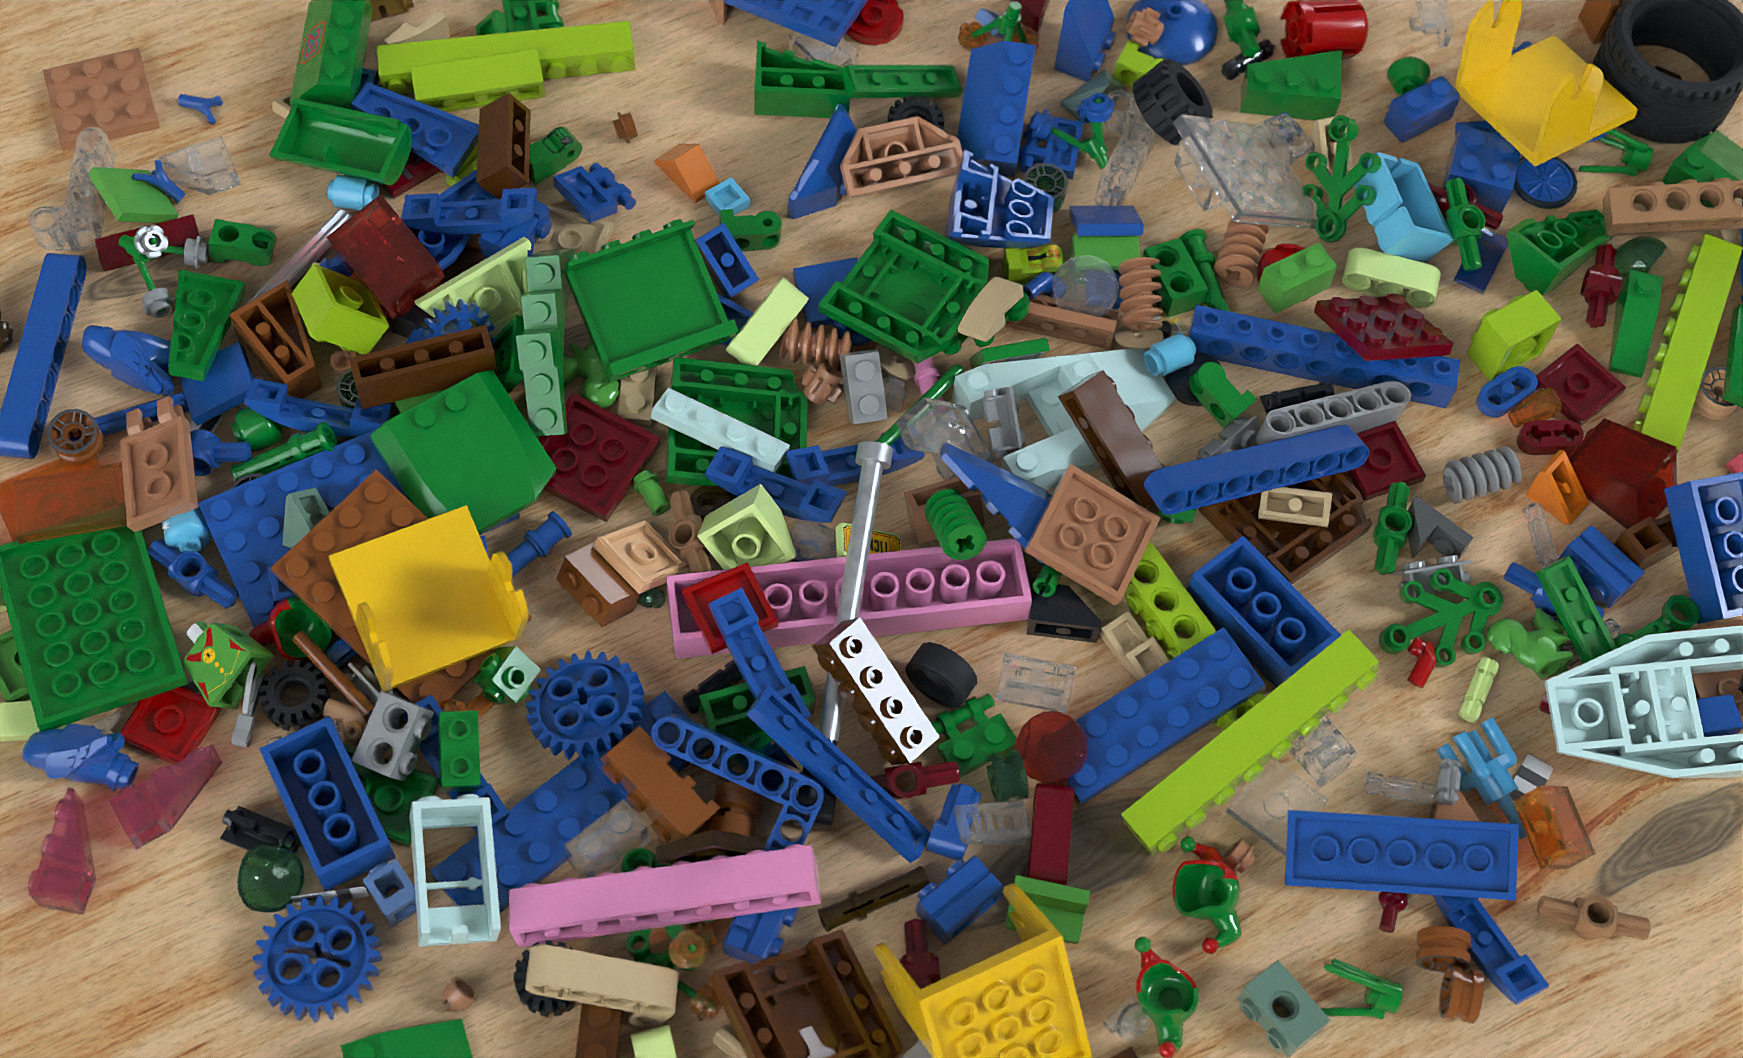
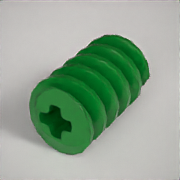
M950 488L942 489L932 494L924 508L925 517L944 553L956 560H968L977 556L985 547L986 534L967 500L960 495L958 490Z

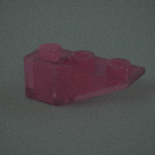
M213 744L206 748L201 747L191 751L185 759L172 766H164L157 769L150 778L137 785L133 784L122 788L116 796L108 800L136 850L170 832L222 764Z
M68 787L64 799H60L57 803L54 815L55 824L51 834H47L44 838L41 848L42 859L38 870L35 869L30 875L28 891L39 907L83 915L96 881L84 803L75 789Z

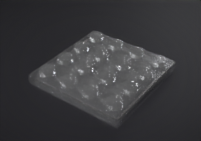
M1182 114L1173 122L1234 222L1315 229V223L1319 217L1316 212L1318 209L1317 204L1303 191L1300 178L1291 171L1286 163V156L1277 149L1271 140V133L1266 127L1260 124Z

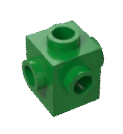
M517 646L499 647L495 653L490 654L481 663V672L474 682L483 689V696L494 704L518 703L529 694V690H531L530 684L541 669Z

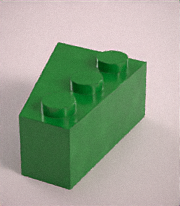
M757 41L754 115L831 118L838 103L843 104L849 114L850 98L841 74L843 67L813 58L812 62L795 57V52L785 49L784 53L767 48V43Z
M1342 50L1248 64L1241 86L1240 113L1312 121L1336 116L1341 101Z

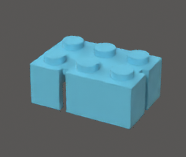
M1376 152L1375 154L1381 159L1380 169L1373 174L1366 173L1354 188L1355 191L1358 186L1367 185L1376 190L1377 197L1375 202L1370 206L1363 205L1366 211V219L1375 227L1374 231L1378 238L1377 243L1384 253L1426 263L1454 240L1419 163L1402 158L1397 160L1394 156ZM1372 159L1368 161V167H1370ZM1367 191L1363 194V200L1367 197Z

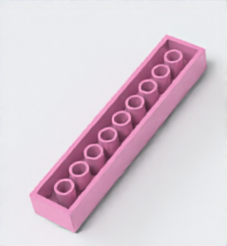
M1015 538L986 541L984 549L977 556L968 560L950 558L944 553L941 546L869 554L859 617L873 637L1028 620L1032 598L1021 544ZM846 557L750 567L778 620V627L763 633L771 648L814 644L835 628ZM727 570L666 576L675 659L730 653L728 648L711 654L682 596L683 588Z

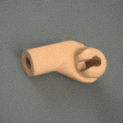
M329 698L324 707V716L341 720L344 728L343 734L346 739L356 742L360 741L367 726L365 717L354 705Z

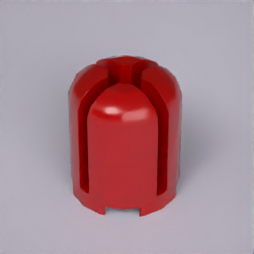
M1359 0L1288 1L1280 17V20H1286L1285 39H1280L1286 58L1342 50V59H1349L1357 56L1362 51L1368 38V18Z

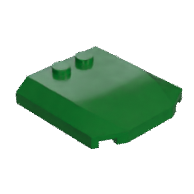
M890 210L873 232V242L842 283L836 281L818 304L820 313L918 364L950 347L960 334L958 326L980 291L987 285L989 259Z
M674 357L670 389L790 444L789 451L807 447L808 400L804 392L799 391L794 381L795 375L792 370ZM668 427L666 483L718 486L705 476V472L718 450ZM785 458L775 473L794 479L788 461Z
M493 370L478 372L386 421L370 435L372 444L407 499L430 519L467 505L479 535L534 505L549 480L556 474V466Z

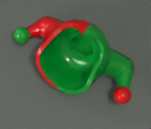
M297 596L287 597L278 602L271 610L269 619L257 625L249 633V636L263 647L274 643L281 655L291 661L309 660L292 641L293 637L300 631H304L322 651L329 645L332 637L331 628Z
M1187 836L1181 840V849L1187 853L1193 852L1200 860L1183 861L1177 868L1172 887L1173 900L1181 915L1195 919L1210 920L1218 931L1215 938L1207 937L1202 942L1203 951L1208 954H1214L1218 948L1234 943L1242 934L1240 922L1235 911L1240 898V883L1235 872L1224 863L1217 848L1197 843L1194 838Z
M1143 936L1135 941V949L1141 954L1142 968L1136 981V995L1144 1014L1155 1023L1161 1056L1171 1058L1182 1046L1183 1022L1187 1021L1196 1011L1199 1003V989L1194 979L1185 971L1174 966L1170 961L1161 959L1159 955L1153 952L1150 940Z

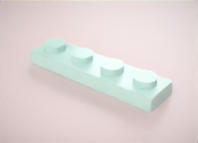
M670 388L666 390L652 408L651 419L717 450L720 447H724L752 457L754 466L774 473L786 458V451H789L790 444Z

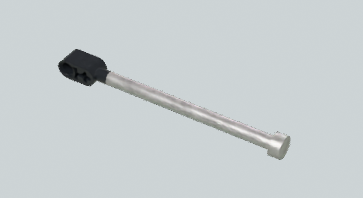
M863 441L858 443L855 462L862 467L835 627L842 621L859 617L882 472L884 469L891 467L893 455L892 447L879 442ZM827 672L818 730L837 747L845 700L838 691L837 683L831 674ZM803 767V772L813 776L807 769ZM803 785L799 788L798 798L802 803L812 804L818 799V793L814 787ZM824 786V800L811 828L831 831L837 797ZM794 820V825L801 826L799 822Z

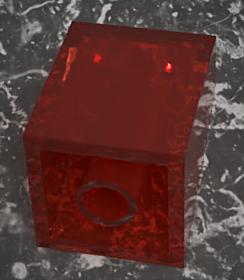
M381 194L327 236L342 264L392 319L398 314L402 315L408 312L414 306L415 300L424 293H429L437 288L441 283V279L445 277L438 262Z
M1603 418L1595 428L1590 429L1580 444L1567 453V457L1587 499L1626 529L1648 517L1655 520L1668 506L1664 489L1678 485L1676 446L1606 418Z

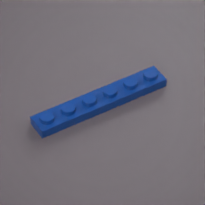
M768 685L763 689L746 715L909 863L918 859L929 840L931 832L771 686Z

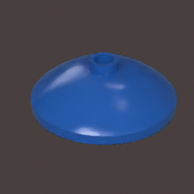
M1137 0L1129 10L1126 24L1135 10L1141 12L1142 9L1146 10L1149 7L1160 13L1158 20L1164 24L1160 38L1154 45L1148 43L1146 47L1138 48L1139 52L1154 59L1168 58L1184 66L1203 59L1214 47L1218 33L1217 22L1212 11L1200 0ZM1126 32L1128 39H1130L1131 35Z

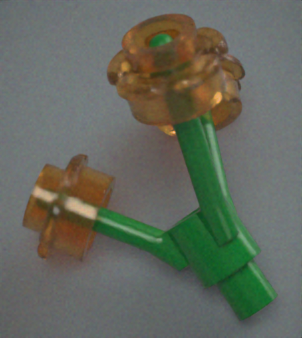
M1012 1L1008 9L1003 12V15H1000L983 27L978 22L961 24L958 40L963 48L971 52V49L985 44L987 32L998 27L999 32L1004 35V41L1036 45V50L1039 46L1037 42L1039 35L1030 27L1021 26V15L1019 13L1022 6L1020 3Z
M696 922V925L679 932L678 937L674 938L670 943L668 950L648 953L646 957L642 959L634 958L633 961L675 970L676 965L685 969H689L691 966L697 968L704 962L705 954L709 952L711 955L714 954L712 947L719 943L709 923L702 926L700 922ZM678 979L677 989L693 999L689 1010L697 1015L698 1021H703L706 1018L710 1020L715 1018L722 1008V1004L714 988L705 984L699 991H696Z

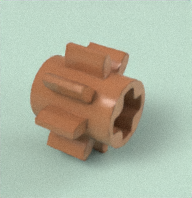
M1149 7L1146 10L1142 9L1141 12L1135 10L1125 27V31L1131 35L1129 41L1139 44L1140 48L1146 47L1148 43L1154 45L1160 38L1164 28V24L1158 20L1160 13Z
M821 363L818 369L810 365L802 377L801 383L806 386L803 390L805 396L816 404L824 405L827 400L835 403L843 391L844 385L840 383L842 379L841 373L826 363Z

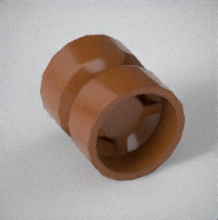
M737 783L719 784L715 789L713 801L720 809L710 817L708 831L716 830L756 837L758 823L754 819L760 816L763 795Z

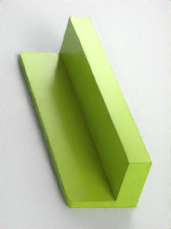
M537 49L414 66L411 68L416 101L445 112L484 107L507 93H511L519 101L546 97Z

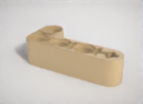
M538 945L530 949L525 989L537 995L628 1011V1022L638 1027L653 1028L662 1025L675 1013L679 974L677 971L666 967L562 947Z

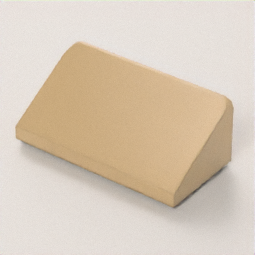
M1287 487L1261 492L1258 519L1328 527L1332 493Z

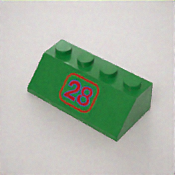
M312 0L309 3L290 98L291 107L294 100L299 98L352 110V102L359 92L373 12L371 0Z

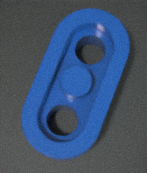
M1522 366L1508 369L1481 388L1476 399L1478 409L1486 416L1493 418L1507 414L1533 395L1538 384L1535 374ZM1514 385L1519 386L1521 390L1516 389Z

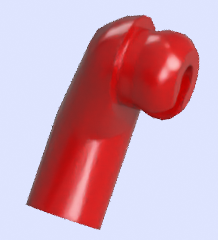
M1416 637L1413 639L1408 652L1410 655L1418 658L1407 681L1423 689L1435 667L1436 656L1434 646L1430 641L1427 640L1425 642L1421 638Z

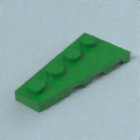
M178 269V288H176V308L173 317L174 327L170 346L169 375L199 381L205 380L232 322L229 314L238 309L245 294V282Z

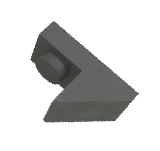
M1418 496L1412 501L1408 509L1412 525L1407 533L1412 558L1414 559L1429 542L1435 546L1440 554L1444 556L1458 555L1459 560L1474 537Z

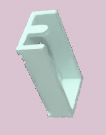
M466 794L451 800H441L440 797L427 796L418 801H413L409 819L414 867L418 947L497 941L501 924L490 798H479L475 794ZM477 826L482 880L472 877L467 881L426 883L422 829ZM482 886L483 905L428 908L427 890L463 887L475 890L477 887Z

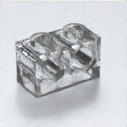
M1326 715L1319 719L1321 725L1307 737L1301 734L1292 741L1293 747L1290 750V753L1320 788L1347 770L1357 754V751Z

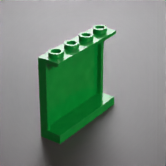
M677 219L663 226L664 230L652 233L651 230H644L633 235V240L622 244L620 240L611 241L601 246V251L589 254L588 251H582L569 258L570 261L567 262L563 272L608 383L674 360V357L682 358L730 341L739 332L734 319L728 321L694 239L691 231L695 225L694 220L683 223L681 219Z

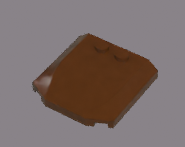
M1341 473L1284 486L1287 488L1332 493L1328 527L1258 519L1261 492L1198 508L1204 517L1231 544L1244 536L1291 584L1297 582L1368 532L1373 524L1371 518L1366 519L1361 506L1364 501L1360 491Z
M843 929L813 938L804 947L750 965L746 960L716 970L709 977L747 1058H895L903 1048Z

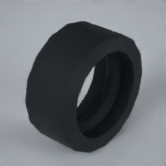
M932 642L923 643L905 667L906 675L910 682L930 700L950 708L960 707L977 684V675L961 656L943 645Z

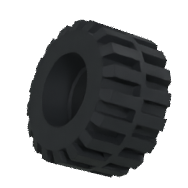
M1168 58L1163 59L1133 83L1134 99L1143 118L1161 138L1174 146H1182L1213 121L1211 104L1203 88L1194 76L1176 61Z

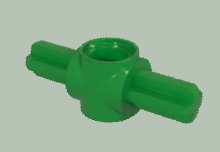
M1224 0L1227 12L1223 19L1230 42L1239 45L1243 56L1254 58L1255 53L1260 50L1257 36L1261 32L1253 6L1249 7L1244 4L1243 0Z
M1454 178L1445 183L1450 209L1445 212L1447 218L1445 221L1454 239L1451 243L1459 246L1463 268L1469 272L1482 267L1477 241L1482 237L1480 231L1485 226V217L1478 207L1468 204L1462 179Z
M1400 481L1390 485L1386 506L1379 510L1377 524L1373 530L1374 543L1378 546L1374 569L1380 575L1393 574L1395 572L1398 551L1405 547L1407 533L1412 525L1410 512L1406 510L1410 488ZM1387 525L1393 526L1397 531L1391 530Z

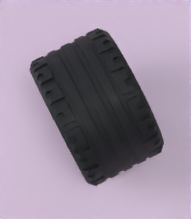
M1624 0L1592 62L1593 65H1596L1604 74L1603 78L1638 108L1634 119L1619 126L1643 139L1669 144L1696 141L1700 137H1706L1710 132H1714L1723 123L1743 90L1742 12L1728 0ZM1653 45L1673 49L1697 63L1708 75L1710 81L1689 82L1666 75L1647 63L1634 46Z

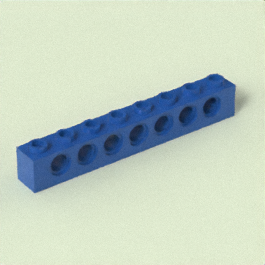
M1196 305L1189 327L1188 337L1194 342L1196 351L1209 354L1218 361L1318 382L1324 381L1327 384L1331 383L1332 385L1351 389H1360L1388 381H1397L1409 389L1411 393L1410 401L1441 408H1447L1457 388L1460 360L1431 356L1365 361L1337 334Z

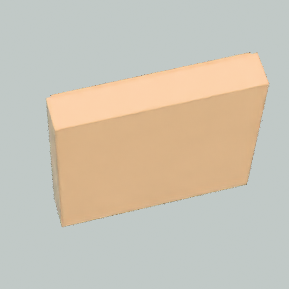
M646 520L597 537L593 545L600 555L639 594L667 583L666 576L687 574L690 569L688 563L681 559L680 555Z

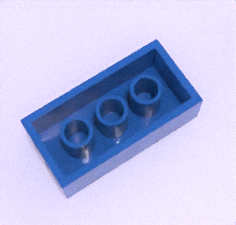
M1244 536L1240 537L1194 572L1186 589L1204 614L1219 629L1223 627L1226 629L1242 653L1276 688L1341 636Z
M330 716L259 748L325 892L370 871L378 864L396 858Z

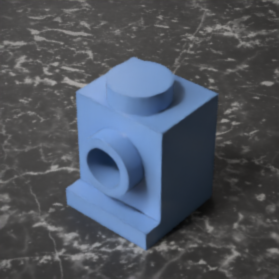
M396 859L390 863L378 864L363 879L366 889L391 928L417 912L415 887ZM393 889L399 890L387 898L389 891Z

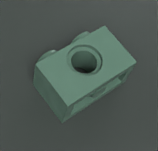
M1279 960L1247 984L1237 998L1241 1002L1240 1007L1243 1013L1251 1021H1257L1267 1032L1266 1038L1271 1046L1279 1052L1283 1051L1288 1058L1320 1033L1330 1021L1327 1015ZM1279 1004L1285 1007L1289 1017H1278L1274 1013L1272 1005Z

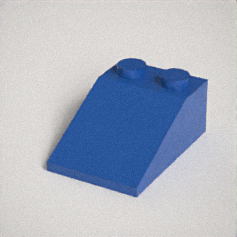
M1108 0L1068 1L1064 10L1055 70L1084 81H1089L1094 71H1100L1105 59V54L1103 53L1105 49L1111 50L1117 34L1112 31L1115 17Z

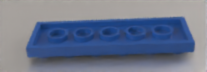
M1223 627L1043 740L1041 744L1068 786L1074 787V795L1080 804L1083 805L1263 691L1265 683Z
M1288 810L1285 885L1516 900L1519 824Z

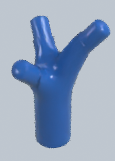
M186 94L179 95V106L195 109L204 114L211 125L216 123L210 108L222 106L223 101L220 96L201 98Z
M159 159L154 161L156 170L152 171V175L132 174L133 180H142L160 188L176 203H179L186 195L184 191L169 179Z

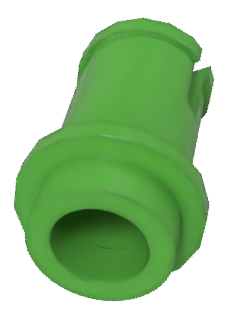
M645 470L635 476L633 488L636 493H641L651 513L654 516H659L668 511L671 505L658 483V475L652 473L651 470Z

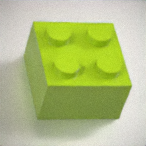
M314 263L292 292L298 312L306 324L309 335L319 342L327 341L338 345L347 352L352 350L361 354H367L389 327L369 284Z
M1537 290L1525 296L1519 294L1507 306L1499 310L1493 308L1482 316L1480 320L1482 323L1471 338L1473 341L1467 351V355L1486 378L1491 381L1508 369L1522 366L1542 355L1562 319Z

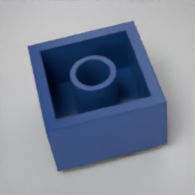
M1461 125L1450 151L1442 188L1446 190L1445 183L1448 180L1461 178L1464 184L1474 190L1475 196L1478 197L1476 203L1502 213L1514 188L1521 153L1501 135Z

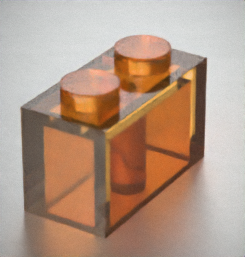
M1540 785L1513 801L1540 869H1568L1596 854L1567 786Z

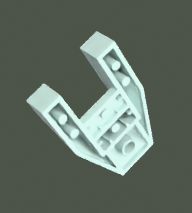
M1134 348L984 364L955 376L952 399L967 424L984 417L981 398H985L984 391L997 389L999 395V388L1012 386L1013 393L1017 395L1019 402L1027 399L1050 437L1003 456L1001 468L1043 487L1045 490L1058 485L1065 469L1070 464L1086 473L1101 467L1058 398L1060 394L1088 375L1104 370L1114 380L1117 392L1124 404L1133 411L1135 422L1141 432L1176 401V397L1162 375L1154 376L1147 368L1144 361L1145 349Z
M1743 625L1646 635L1546 680L1545 688L1557 753L1669 778L1743 777V734L1704 737L1692 674L1743 669Z

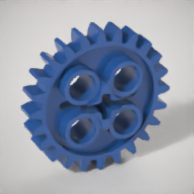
M587 651L584 660H579L578 656L574 653L569 664H566L562 659L558 660L560 667L558 670L555 671L547 667L546 671L549 676L547 679L536 678L539 689L529 690L532 701L526 703L529 712L526 718L535 739H539L542 748L550 747L554 756L563 750L567 760H570L574 753L578 752L581 760L585 761L589 751H593L596 758H600L601 748L612 749L614 741L620 742L625 737V731L631 732L636 728L633 721L643 720L640 709L646 707L643 698L645 692L637 672H632L628 662L621 665L618 656L615 655L608 661L605 652H601L597 659H593L591 652Z
M318 895L315 906H310L306 898H302L301 909L299 910L288 904L287 911L289 915L284 918L275 913L273 916L278 925L275 928L270 926L262 928L269 937L268 940H256L255 943L264 952L252 958L256 965L261 966V968L253 972L258 981H263L259 985L260 991L263 995L271 993L267 999L272 1007L281 1003L280 1011L285 1016L295 1008L294 1015L298 1021H301L306 1012H309L312 1020L318 1022L320 1013L323 1011L327 1013L330 1020H333L335 1008L340 1007L345 1013H349L347 1001L353 999L361 1004L363 1000L359 994L360 989L373 990L371 982L367 979L368 976L375 977L380 975L378 968L372 964L383 960L380 951L373 950L381 945L378 936H371L376 931L373 922L365 923L367 916L363 910L354 914L355 907L352 902H348L341 909L338 897H334L329 906L325 904L322 895ZM314 930V935L310 940L306 942L297 941V937L302 931ZM339 939H352L351 944L346 949L341 951L334 950V945ZM287 949H292V950H296V951H297L298 953H300V954H297V953H288V954H285V951H286ZM320 953H323L326 959L318 958ZM310 958H318L315 964L310 960ZM349 962L351 963L350 967L348 968L341 967L339 964H337ZM290 967H302V971L296 978H284L286 971ZM337 974L340 976L334 986L329 988L321 986L322 981L328 975Z

